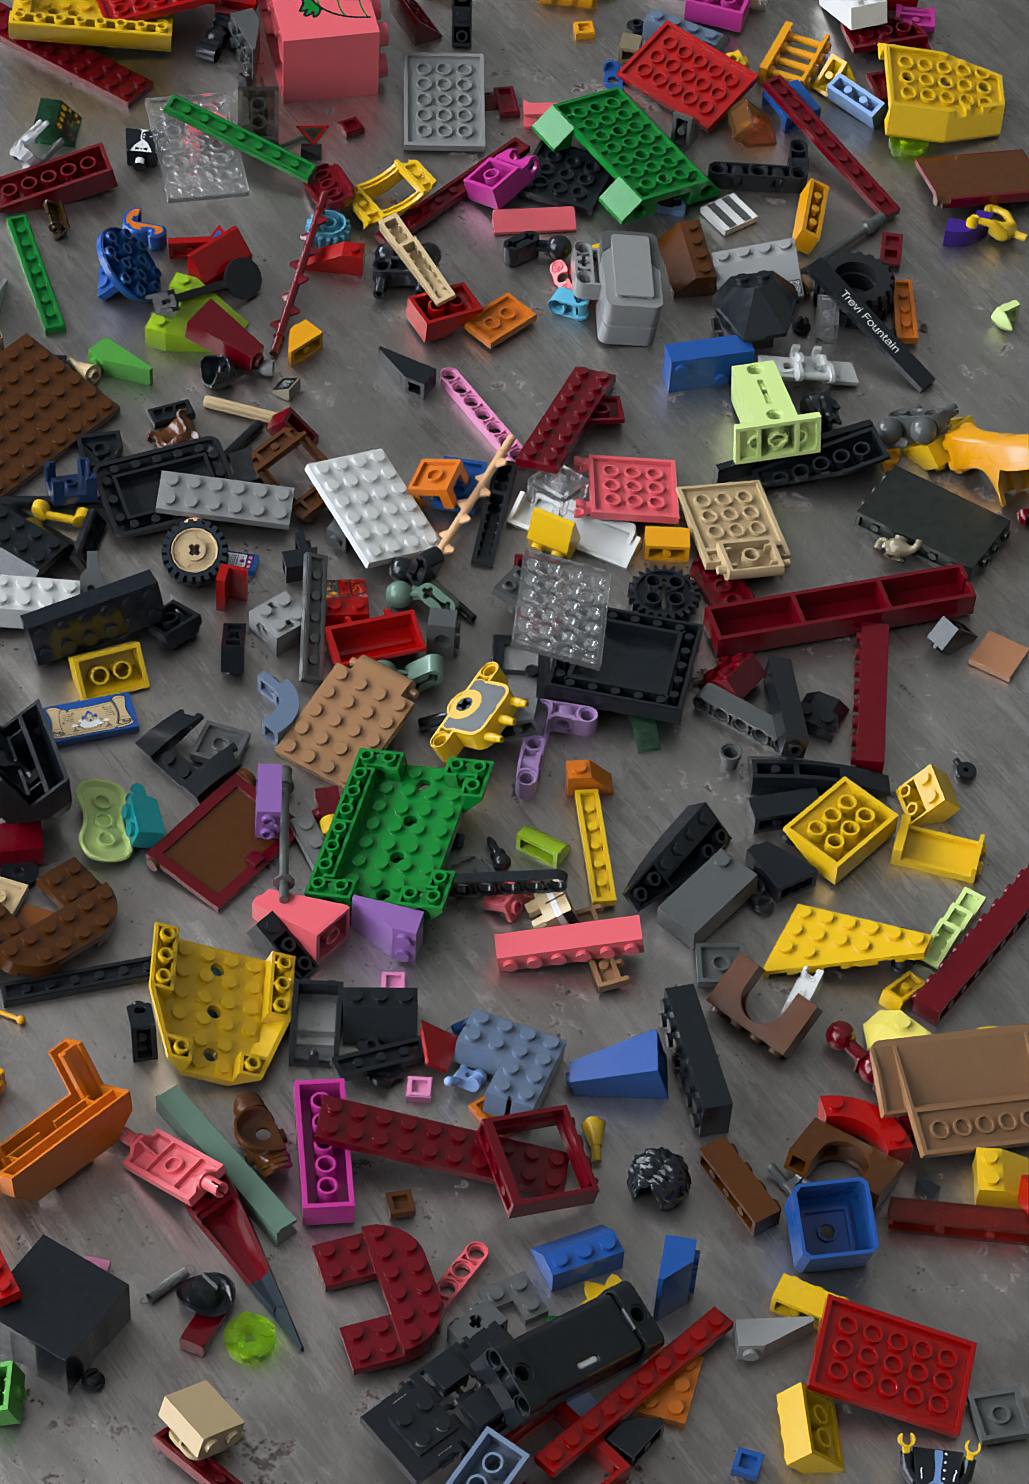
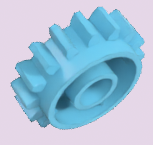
M325 210L322 216L326 217L328 221L319 226L313 245L318 243L319 248L323 245L329 246L349 240L351 235L350 220H346L345 215L334 210ZM312 214L311 219H307L305 233L309 231L314 214Z

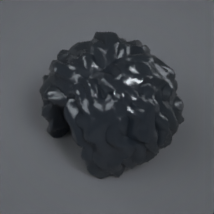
M663 1147L659 1149L647 1148L644 1153L633 1156L635 1159L628 1170L629 1176L627 1179V1187L633 1199L637 1198L640 1188L651 1186L653 1194L656 1196L657 1201L660 1202V1210L666 1212L668 1209H672L678 1202L683 1201L685 1195H689L692 1184L691 1176L688 1172V1165L682 1156L674 1154L669 1149H664Z

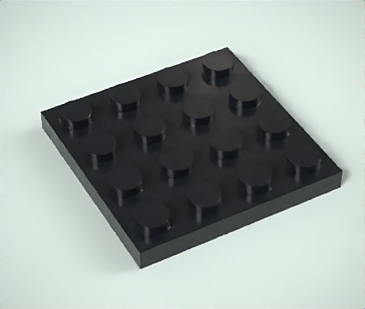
M541 139L533 155L539 157L541 165L533 180L517 196L557 207L573 206L575 212L592 216L599 202V197L605 191L612 176L589 151L571 146L570 148L553 152ZM532 160V162L530 163L529 167L527 168L528 170H531L533 168L534 160Z

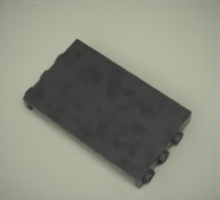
M897 465L890 472L887 471L882 478V482L874 486L871 495L863 499L860 508L856 511L854 527L876 538L886 537L891 539L895 535H900L908 539L907 543L909 545H913L916 539L923 541L922 547L911 555L935 567L962 563L970 582L981 568L985 569L987 567L990 557L998 553L1001 543L1007 542L1011 534L1009 530L1010 520Z

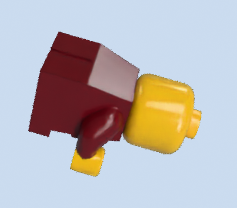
M338 785L314 789L313 801L316 809L312 810L311 813L317 824L320 823L321 832L324 837L327 835L340 801Z

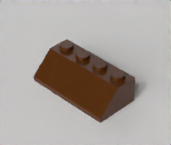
M700 220L680 221L657 239L673 297L675 299L714 295L717 275Z

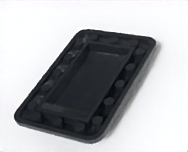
M205 436L96 464L92 473H95L97 476V489L114 534L120 538L150 534L172 529L174 525L178 526L179 522L193 518L156 513L162 471L235 480L220 441L216 437Z

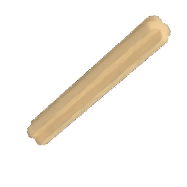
M206 395L203 401L205 408L269 423L272 416L279 413L211 395Z

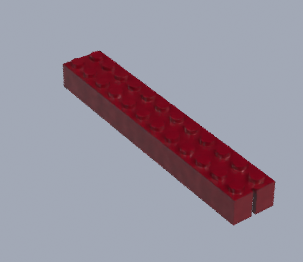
M962 563L707 606L705 607L703 625L715 657L720 658L738 653H749L856 634V630L861 631L862 621L889 624V628L939 620L943 615L951 618L973 614L977 595L971 582L968 581V575Z

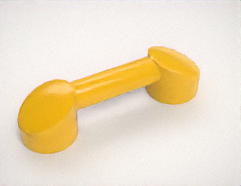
M41 499L35 500L31 507L34 516L41 521L73 524L77 528L82 527L89 510L88 508L80 507L76 510L75 516L49 511V503Z

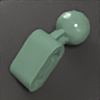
M397 580L388 585L386 589V600L396 609L408 607L412 600H422L427 606L445 609V603L450 602V610L459 611L460 609L458 598L437 581H429L421 586L411 587L405 581ZM432 587V588L434 589V590L432 591V594H433V595H432V596H429V595H428V593H429V590H428V589Z
M429 654L406 665L405 670L396 669V666L388 660H378L383 665L416 682L414 689L419 692L438 685L444 680V658L438 654Z

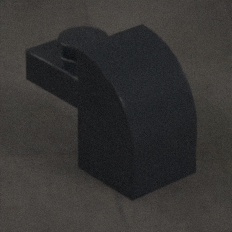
M304 532L295 533V550L282 551V570L286 583L303 581L304 554L306 552L317 554V547H311L310 540H306Z

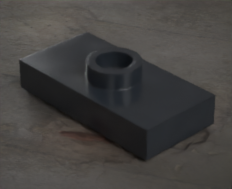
M188 399L147 410V416L154 430L168 426L177 417L176 413L179 409L188 408L190 413L187 417L190 420L196 419L195 411Z

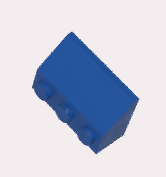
M599 1225L531 1248V1252L551 1292L623 1268L625 1251L614 1230L604 1225Z
M666 1234L653 1313L655 1321L661 1320L686 1305L688 1294H694L700 1250H695L697 1239Z

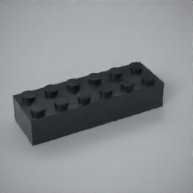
M150 569L20 615L30 652L38 666L168 620L158 581Z
M694 983L665 988L664 998L660 1000L662 1013H659L658 1016L659 1024L666 1031L667 1048L671 1047L672 1065L674 1068L677 1067L679 1072L677 1078L680 1088L683 1087L685 1091V1106L691 1109L690 1119L692 1127L697 1128L699 1137L728 1133L733 1102Z

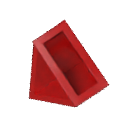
M421 1020L422 1027L420 1028L425 1065L446 1073L449 1070L455 1053L458 1036Z

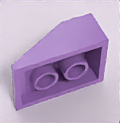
M353 895L351 928L391 958L402 962L415 963L423 942L424 911Z

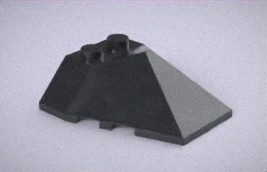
M762 270L758 273H741L737 276H731L711 299L714 312L723 317V322L729 324L732 327V331L743 342H751L787 336L791 324V316L794 315L795 304L798 303V294L794 284L773 270Z

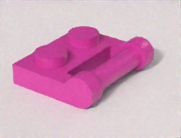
M896 4L895 17L903 18V21L908 22L910 25L913 22L916 23L926 33H934L935 7L918 8Z

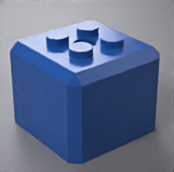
M862 1177L797 1184L784 1205L794 1268L801 1273L862 1267L868 1263L879 1247L869 1182ZM824 1226L830 1227L834 1233L833 1237L830 1239L822 1237L820 1228Z

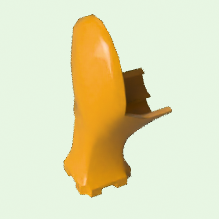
M965 422L960 425L959 429L945 434L942 444L944 450L949 451L950 460L948 465L950 470H954L956 474H963L970 469L982 470L992 482L1002 507L1006 505L1004 493L1014 489L1016 493L1029 489V434H1003L978 428L972 422Z

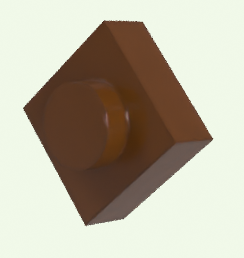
M411 1189L386 1193L385 1199L390 1220L416 1216Z

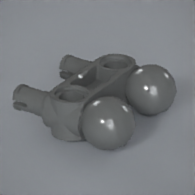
M952 402L944 408H923L920 404H914L911 408L890 412L888 418L882 419L877 424L876 430L885 445L895 444L901 437H912L918 444L925 445L931 443L936 436L944 434L949 430L948 426L950 425L951 418L959 414V410H956L958 406Z

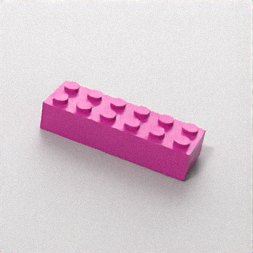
M344 1078L294 1081V1109L303 1225L354 1223L355 1200L350 1150L313 1142L323 1095L346 1100Z

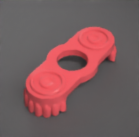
M563 260L554 261L550 266L554 284L557 287H566L573 290L571 270L567 268L568 264ZM562 274H568L566 281H558Z

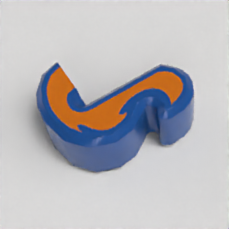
M141 207L130 209L125 213L122 224L123 229L127 228L135 238L148 244L150 250H162L167 246L166 228L161 225L142 222Z

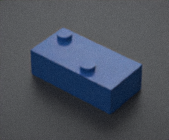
M737 335L665 344L662 377L668 393L729 385L732 378V366L753 363L755 350L751 342H743Z

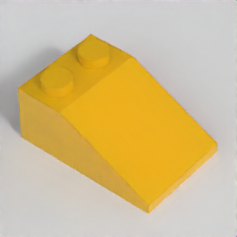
M976 1147L972 1164L975 1207L1023 1209L1017 1201L1021 1175H1029V1158L1000 1148Z

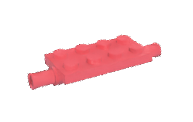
M127 1127L123 1128L122 1131L127 1134L121 1132L117 1141L130 1147L129 1156L122 1162L126 1170L191 1207L207 1191L217 1198L224 1197L218 1191L226 1195L228 1184L219 1180L227 1172L222 1163L159 1128H156L150 1135L137 1134Z

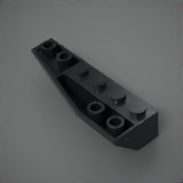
M706 802L688 805L639 864L622 893L635 912L644 909L688 880L732 839Z

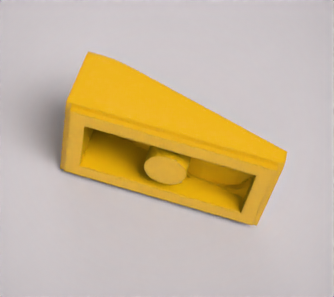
M908 971L883 989L879 1004L887 1010L903 1011L912 1002V997L916 990L923 989L926 981L913 972Z

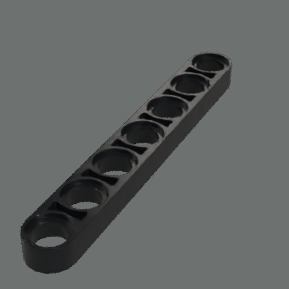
M560 869L456 874L449 897L562 892L567 889L568 874ZM558 879V880H561L562 882H555V881H552V880ZM533 880L537 881L538 883H531L529 881ZM481 883H490L491 885H484Z

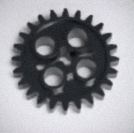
M654 565V570L651 571L646 567L645 573L639 571L638 577H632L627 593V598H629L628 604L632 605V611H637V613L683 621L684 617L689 620L690 614L695 615L696 608H699L700 586H696V579L690 580L691 574L683 575V569L676 572L675 566L667 570L666 565H663L662 569ZM663 582H666L665 609L662 608Z

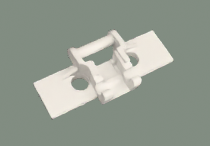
M800 344L792 345L789 357L757 355L758 362L774 360L783 381L801 382L802 380L822 381V384L858 386L859 384L852 363L828 361L826 355L820 354L821 346H814L811 356H804L802 352H798Z

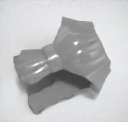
M39 119L19 140L16 139L10 149V156L17 160L23 169L50 160L54 153L63 146L64 140L60 138L39 158L28 148L35 138L50 124L48 120L43 122Z

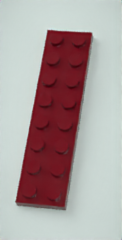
M576 366L517 455L515 465L557 475L588 427L590 420L595 416L596 411H598L605 397L616 383V375Z

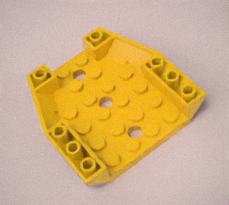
M878 43L879 60H885L889 110L884 119L885 135L938 143L1000 135L1005 109L1001 74L966 62L945 52Z
M155 922L149 990L166 1057L181 1075L216 1084L233 1086L262 1080L291 1021L296 957L272 951L266 960L179 939L180 927ZM211 968L218 969L221 972V976L214 975ZM207 1010L216 1012L218 1018L210 1017ZM203 1053H210L214 1057V1061L207 1060Z

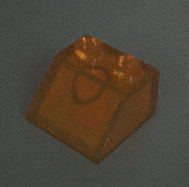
M744 97L727 111L728 124L732 130L731 136L736 143H741L746 148L775 146L777 144L770 117Z

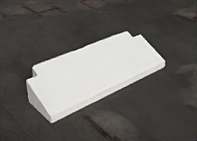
M542 490L540 493L536 492L532 501L527 499L525 492L520 491L506 520L507 524L528 532L535 507L576 523L581 537L575 551L626 571L643 547L641 537L637 536L635 524L620 520L591 519L590 514L583 518H574V509H581L576 508L575 501L549 490Z

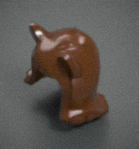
M184 408L179 409L176 413L177 417L168 426H165L157 433L149 431L146 439L150 444L155 442L157 448L201 438V436L196 432L192 421L187 417L190 410Z

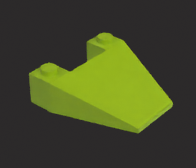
M177 272L169 285V290L174 289L175 294L204 286L205 284L197 277ZM212 292L179 302L180 310L177 311L173 319L153 313L145 326L146 346L163 351L213 353L185 338L187 322L209 299L214 300L246 330L249 323Z

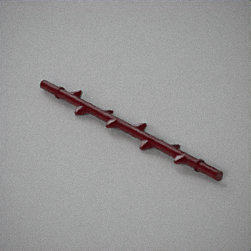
M321 192L317 207L314 208L315 213L309 231L300 236V240L305 242L300 259L289 263V266L295 269L296 272L289 292L280 297L281 300L286 301L281 318L270 322V327L276 330L269 352L273 357L278 356L281 343L285 338L284 334L289 318L300 314V309L295 307L294 303L300 285L309 280L304 275L309 257L319 254V249L314 247L313 243L319 226L328 221L326 217L322 216L325 213V206L329 197L327 192Z

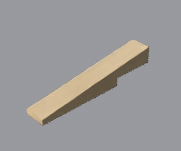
M397 212L378 221L381 234L437 307L456 298V294L416 236H412Z

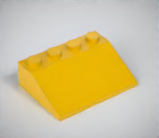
M844 776L784 826L783 831L807 861L818 870V873L835 885L896 833L899 815Z

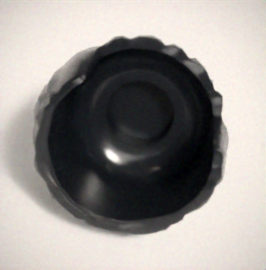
M208 355L200 360L201 378L208 388L213 390L223 389L233 382L236 368L229 357L225 355Z

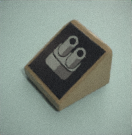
M298 377L282 378L271 390V394L290 401L301 389V379Z

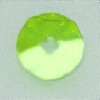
M889 136L888 146L891 149L890 153L894 157L913 160L915 158H922L929 145V141Z
M250 1311L241 1312L227 1324L224 1330V1345L228 1355L233 1360L243 1364H251V1361L259 1359L260 1362L266 1360L271 1356L276 1347L275 1326L262 1315L253 1314ZM254 1335L256 1340L245 1342V1336Z

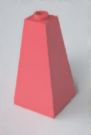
M268 889L262 895H258L252 903V918L259 922L273 910L317 964L349 938L350 907L345 904L289 893V901L287 903H281L279 901V891Z

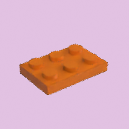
M507 292L484 306L482 313L461 327L492 349L535 322L537 314Z
M661 1347L658 1351H656L651 1357L648 1358V1361L665 1347ZM699 1356L634 1410L633 1416L644 1419L661 1418L667 1425L685 1429L704 1357Z

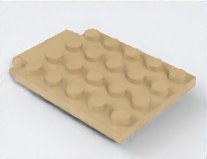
M760 480L676 487L679 505L690 528L705 570H716L717 575L723 574L724 579L728 581L780 576L784 574L785 568H790V551Z

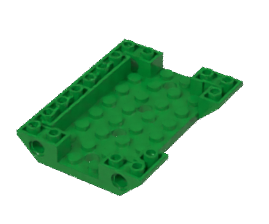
M619 86L553 104L532 125V130L553 152L570 148L574 135L610 173L615 181L599 197L598 201L621 225L655 215L657 203L665 199L680 195L689 205L722 194V191Z
M359 748L304 892L305 896L345 904L350 907V916H352L353 895L379 900L383 895H389L390 897L379 901L424 911V925L443 913L456 877V871L444 870L463 814L483 800L495 762L449 757L445 768L408 765L404 752ZM422 786H430L427 787L425 790H419V788ZM409 822H417L414 823L412 826H406V824ZM396 858H403L398 863L392 862Z

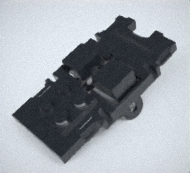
M496 1321L489 1324L488 1328L484 1327L470 1339L464 1336L461 1344L456 1342L407 1378V1383L404 1381L399 1383V1391L397 1393L393 1392L360 1417L359 1423L412 1484L422 1483L439 1469L443 1470L451 1464L456 1457L462 1461L487 1426L497 1433L502 1432L508 1427L505 1421L502 1422L504 1417L503 1411L483 1379L476 1376L470 1366L488 1348L506 1339H513L507 1330L504 1331ZM470 1375L472 1379L475 1378L478 1382L472 1389L464 1392L460 1387L463 1386L465 1388L467 1386ZM440 1393L442 1397H447L451 1394L454 1401L442 1407L439 1404L442 1398L438 1394ZM459 1405V1414L468 1422L470 1427L467 1428L455 1413L450 1416L446 1411L449 1409L453 1410Z

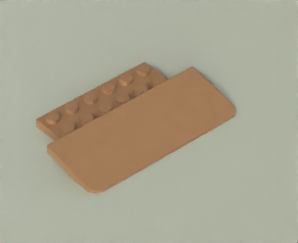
M1029 1023L878 1040L870 1047L869 1054L881 1119L909 1116L921 1159L973 1153L976 1151V1147L1005 1149L1029 1146Z

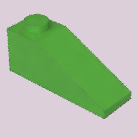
M105 337L88 349V363L100 366L101 374L104 376L145 385L153 384V368L108 337Z

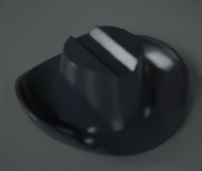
M203 1272L201 1275L186 1279L175 1290L180 1304L185 1309L204 1317H218L227 1313L232 1308L236 1296V1289L232 1280L219 1272Z

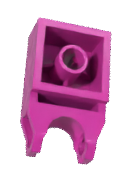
M510 148L494 158L489 157L463 180L469 200L497 210L501 209L533 180L541 165L539 157L529 155L520 159L518 149ZM512 153L514 154V159L510 158ZM532 160H534L533 168L531 170H528L527 168L529 167Z

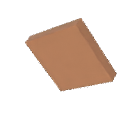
M989 630L969 658L968 664L1010 682L1029 654V648Z

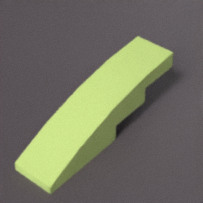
M964 887L956 902L951 904L945 916L940 918L930 934L933 935V944L925 959L920 960L938 969L942 960L948 958L955 945L962 939L986 902V897Z

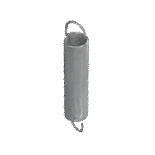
M182 1267L146 1293L147 1299L153 1303L192 1274H189L186 1267Z

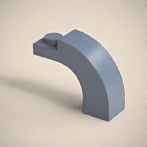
M264 670L258 674V691L273 702L277 709L262 720V736L277 747L299 716V695L294 685L288 679L280 683L276 677L271 676Z

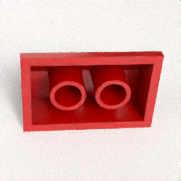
M231 227L189 253L188 275L197 277L203 284L208 285L223 280L226 266L235 258L246 257L252 260V253L238 227Z

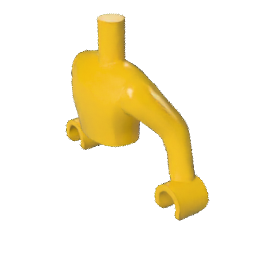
M997 204L985 205L984 211L1002 216L1005 222L981 218L976 214L967 218L966 226L968 228L976 229L978 224L989 227L988 235L998 241L1005 242L1011 238L1022 242L1027 241L1028 235L1018 231V226L1011 213L997 206Z

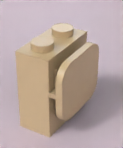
M207 1380L166 1395L158 1415L170 1428L169 1437L187 1458L195 1461L220 1453L229 1446L236 1444L241 1438L245 1424L244 1420Z

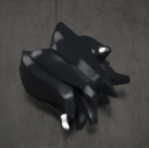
M829 389L818 394L806 393L801 398L799 405L800 413L820 412L821 430L823 428L828 432L832 430L833 424L842 425L838 413L841 407L835 399L831 398Z

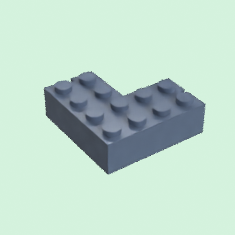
M473 1008L466 1026H464L456 1041L453 1061L474 1069H482L494 1076L485 1094L484 1113L493 1116L506 1115L508 1099L512 1100L510 1114L537 1110L540 1108L561 1066L567 1040Z

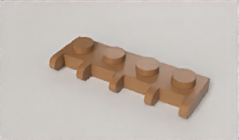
M597 904L575 910L580 923L599 920L597 914L604 912L605 909L603 904ZM614 957L609 959L588 960L599 993L632 983L629 975L621 977L618 969L626 964L623 958L614 960Z

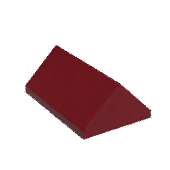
M390 0V13L415 46L442 38L443 35L416 0Z

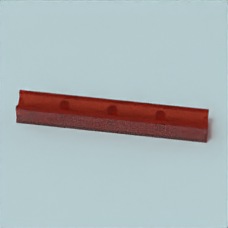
M890 1196L887 1209L888 1232L1029 1246V1214L1025 1210Z

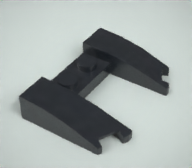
M180 709L154 726L135 744L143 755L200 805L243 766V763L235 759L234 752L239 750L233 742L196 769L174 747L204 719V716L201 713H196L195 716L184 714V710Z

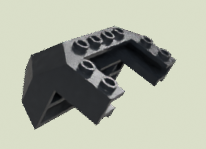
M39 699L6 724L0 725V818L8 824H24L58 819L68 812L72 805L70 779Z

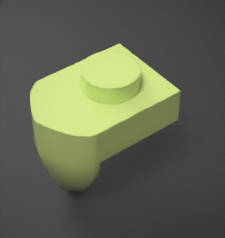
M1016 299L1002 304L995 309L991 320L1000 329L1012 331L1011 322L1018 320L1021 304Z

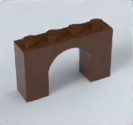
M740 952L706 999V1001L712 1004L710 1010L720 1017H723L724 1014L731 1018L729 1022L740 1031L743 1028L750 1031L751 1033L748 1037L759 1045L764 1041L770 1046L768 1051L780 1059L783 1055L790 1059L823 1011L798 993L777 1020L766 1024L752 1021L747 1012V999L749 993L766 970Z
M816 1117L790 1147L784 1164V1168L805 1179L820 1162L825 1160H841L853 1165L862 1174V1178L869 1182L874 1212L898 1183L904 1166V1162Z

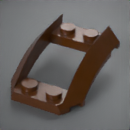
M286 427L251 452L254 470L265 484L277 486L282 485L268 469L296 447L310 463L328 460V458L307 436V432H294L292 428ZM314 486L297 500L293 498L292 512L303 521L313 523L312 517L327 505Z

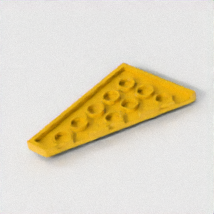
M797 904L763 967L766 970L763 973V977L769 978V974L787 972V976L801 973L805 966H808V973H813L818 969L824 971V968L841 966V969H846L852 966L878 965V961L895 959V962H904L905 960L925 959L933 944V935Z

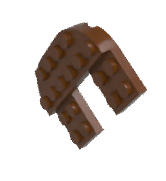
M76 857L69 859L37 878L36 885L60 908V910L26 929L0 902V969L15 976H17V972L31 974V978L54 974L60 971L61 964L93 945L100 947L111 936L118 909L115 893L107 882L101 884Z

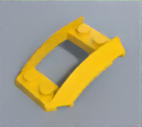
M396 159L394 164L380 175L366 182L354 185L356 197L344 209L349 207L363 222V230L378 226V221L396 212L401 216L413 208L436 186L437 180L418 160L408 159V163H401ZM403 178L416 190L414 194L401 203L385 210H381L372 201L390 190Z

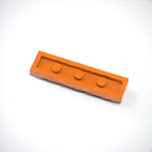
M895 279L892 306L896 337L903 344H918L919 337L912 280Z

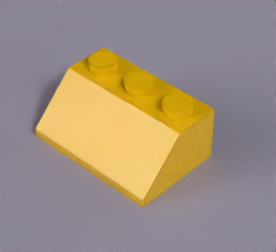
M972 415L952 418L947 432L959 429L960 425L965 422H972L976 425ZM946 433L936 436L931 443L923 445L914 441L901 450L903 455L925 471L935 469V471L942 470L950 460L949 451L944 450L942 444Z
M132 641L68 657L72 678L81 701L150 687L140 642Z
M802 1382L777 1394V1411L780 1416L786 1465L803 1474L844 1471L845 1466L834 1399L807 1389V1385Z

